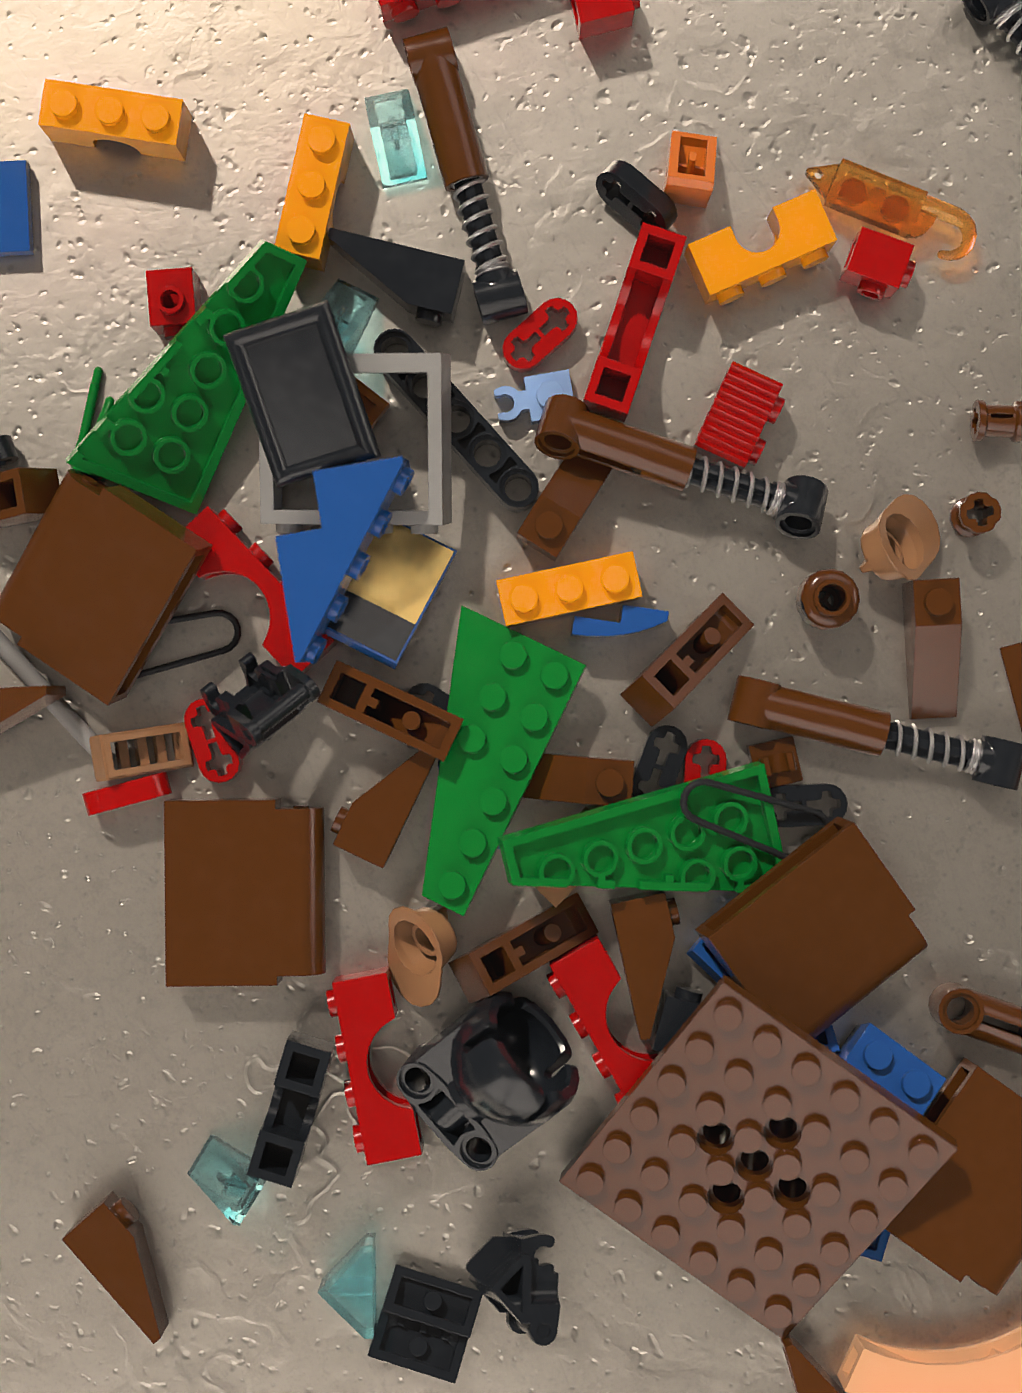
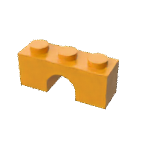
M45 78L38 125L50 140L55 142L96 148L97 140H111L136 148L141 155L186 161L192 115L183 99Z
M304 113L275 245L308 260L305 268L325 272L331 246L328 233L330 228H334L333 211L340 183L345 184L354 136L350 123Z
M815 189L772 208L767 221L773 233L774 244L764 252H751L744 249L737 242L731 226L687 245L684 257L705 305L718 300L720 306L728 304L745 294L743 288L760 282L761 287L772 285L787 276L785 270L802 264L803 269H808L829 258L827 252L831 250L837 238Z
M633 551L496 580L505 625L508 628L547 620L572 612L593 608L598 609L635 601L643 597Z

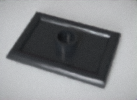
M329 300L223 334L277 488L313 478V471L358 464L381 457Z

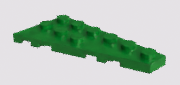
M261 239L65 458L66 463L197 515L246 403L223 334L285 314L308 260Z
M462 605L447 712L464 719L445 761L440 760L422 896L465 916L499 848L497 837L505 835L587 666Z
M759 761L701 777L771 796L765 764ZM693 780L497 837L507 881L512 886L567 888L568 886H595L598 889L626 887L639 890L691 892L718 890L741 893L783 859L688 820L681 811L680 799L685 787ZM706 785L697 786L690 792L687 806L693 815L783 852L773 804Z

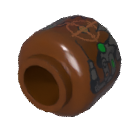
M836 569L819 570L806 577L798 587L795 598L797 611L802 620L811 627L821 630L838 628L850 622L857 613L860 603L859 589L854 580L845 572ZM821 592L825 593L823 598H819Z

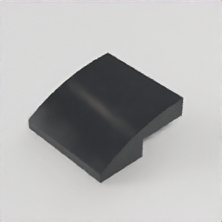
M396 1264L367 1356L455 1384L483 1294L479 1290Z

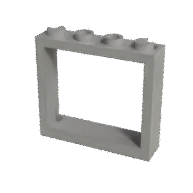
M347 354L353 374L427 373L428 510H387L393 513L384 534L393 533V525H411V534H437L438 525L452 523L451 354ZM259 439L261 524H276V532L278 533L303 532V524H320L321 529L319 509H283L282 487H276Z

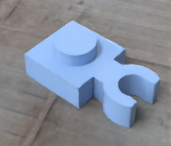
M569 369L524 377L525 390L517 391L510 386H501L494 390L495 399L508 397L514 403L511 411L498 414V421L501 423H511L517 420L521 413L529 412L531 425L538 424L545 402L549 397L557 394L573 396Z

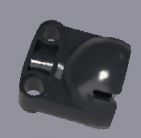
M502 991L481 1000L428 1043L419 1045L398 1071L396 1080L398 1088L415 1112L443 1144L469 1168L476 1171H485L496 1163L501 1154L568 1106L577 1093L580 1078L578 1068L566 1064L572 1056V1050L566 1037L553 1019L528 998H513L511 992ZM560 1067H562V1068L559 1070V1072H558L555 1076L552 1077V1074H553L556 1070H558ZM419 1068H421V1069H423L425 1072H427L428 1075H426V1074H424L422 1071H420ZM480 1138L486 1140L489 1144L483 1142Z

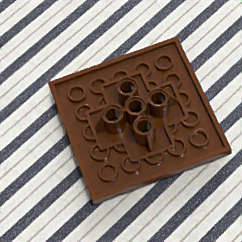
M723 975L561 1172L559 1182L781 1339H784L958 1148L957 1140L726 975ZM719 1123L725 1124V1125H723V1126H715V1125H718Z

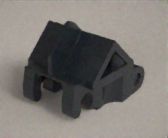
M251 652L239 660L240 667L245 675L246 686L235 695L228 691L220 694L217 686L212 681L200 689L206 705L212 715L215 716L211 719L213 726L242 760L265 741L270 740L279 730L304 712L310 703L321 695L316 683L292 664L279 667L266 660L258 665L255 656Z
M519 1228L503 1232V1236H492L466 1263V1269L471 1274L468 1279L498 1312L506 1313V1323L512 1331L518 1334L528 1333L529 1338L540 1346L551 1344L557 1336L560 1314L558 1273L554 1272V1266L550 1263L539 1264V1260L534 1255L539 1247H552L555 1244L554 1237L539 1233L530 1228Z

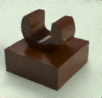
M793 736L746 746L750 763L759 761L765 764L769 788L803 781Z

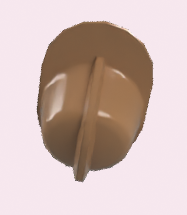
M903 494L894 499L881 513L879 518L862 532L860 542L865 559L859 566V569L862 573L873 571L879 578L887 581L902 578L914 581L919 578L935 559L940 549L938 524L929 507L914 495Z
M440 904L415 910L404 906L394 908L389 915L388 966L393 984L401 996L411 1004L419 1007L431 1005L439 997L442 986L443 967L457 950V938L453 927L448 921L447 908Z

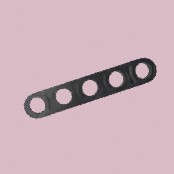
M388 329L381 333L375 340L373 348L374 353H384L388 346L398 343L404 345L408 349V353H425L409 334L399 329ZM427 373L385 374L428 422V398L419 397L414 393L415 384L421 378L427 377ZM451 382V412L461 411L470 418L469 425L465 430L457 433L451 432V449L505 508L513 512H524L530 509L537 501L539 493L538 479L535 474ZM483 445H493L501 453L500 460L490 467L478 464L474 458L477 449ZM516 478L524 479L531 486V494L523 501L510 499L505 493V487L509 481Z

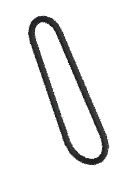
M210 610L173 616L169 624L215 616L225 617L234 627V637L227 646L142 670L138 678L232 651L241 637V626L238 619L232 613L225 610Z
M700 778L693 780L685 787L680 799L681 811L688 820L780 859L786 858L788 854L693 815L687 806L690 792L697 786H711L814 815L824 825L830 822L827 816L817 809L712 779Z

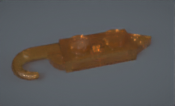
M844 158L839 164L807 168L805 172L807 178L825 199L823 206L906 239L918 238L924 235L932 227L936 219L956 226L962 234L960 245L950 251L939 250L937 252L939 259L946 261L960 260L968 255L975 246L977 230L970 214L958 206L928 195L927 191ZM819 173L822 178L817 179L814 174Z

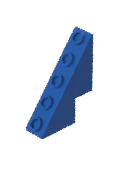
M403 456L313 471L322 528L275 536L295 663L309 662L314 665L322 655L327 644V640L322 636L330 620L336 623L342 616L349 601V598L344 595L352 578L358 581L363 575L371 558L366 551L373 537L381 538L391 521L393 513L387 511L395 495L402 496L412 481L415 471L410 469L409 460Z

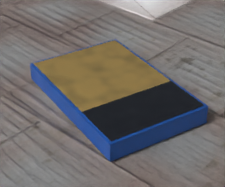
M393 525V533L383 534L381 538L373 537L366 551L371 556L366 570L358 581L352 578L344 593L349 598V601L342 616L336 623L330 620L324 632L325 635L393 669H396L457 553L456 550L425 534H411V527L407 525Z

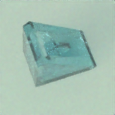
M409 89L364 98L383 189L428 180Z
M338 278L320 302L329 300L346 353L353 354L378 304L379 298Z
M210 1135L187 1174L233 1225L240 1226L266 1181L247 1175L252 1157L221 1138Z
M366 1233L322 1278L317 1292L364 1339H374L377 1326L376 1233Z

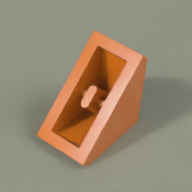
M672 130L663 192L671 198L674 204L700 208L707 207L714 186L717 137Z

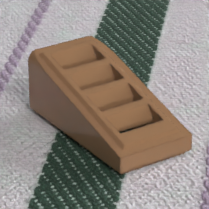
M184 722L101 734L89 738L94 774L97 782L194 767L190 739ZM171 733L175 756L174 761H168L164 734ZM152 736L156 759L155 764H150L146 737ZM133 739L137 762L136 767H131L127 740ZM113 742L115 747L118 770L114 769L113 756L110 744Z

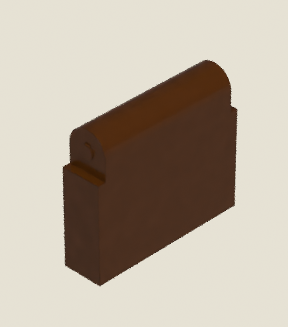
M68 469L0 594V623L21 636L17 645L108 706L127 697L213 545L123 485L108 487L85 472Z
M281 798L170 799L164 801L166 987L277 986L282 981L283 976H313L326 973L324 807H309V805L281 807Z
M838 816L695 929L731 980L813 1038H816L928 947L924 936L909 917L916 910L856 824Z
M963 1057L923 1115L957 1140L958 1149L891 1221L885 1230L959 1282H962L967 1275L982 1288L984 1287L991 1293L998 1295L1022 1261V1097L982 1068Z

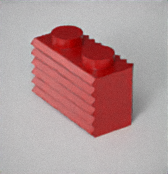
M733 361L726 372L693 444V447L697 448V453L707 456V458L716 462L722 461L723 465L727 468L737 466L740 473L747 463L755 466L766 444V440L759 438L766 421L772 424L776 422L786 399L778 396L783 384Z

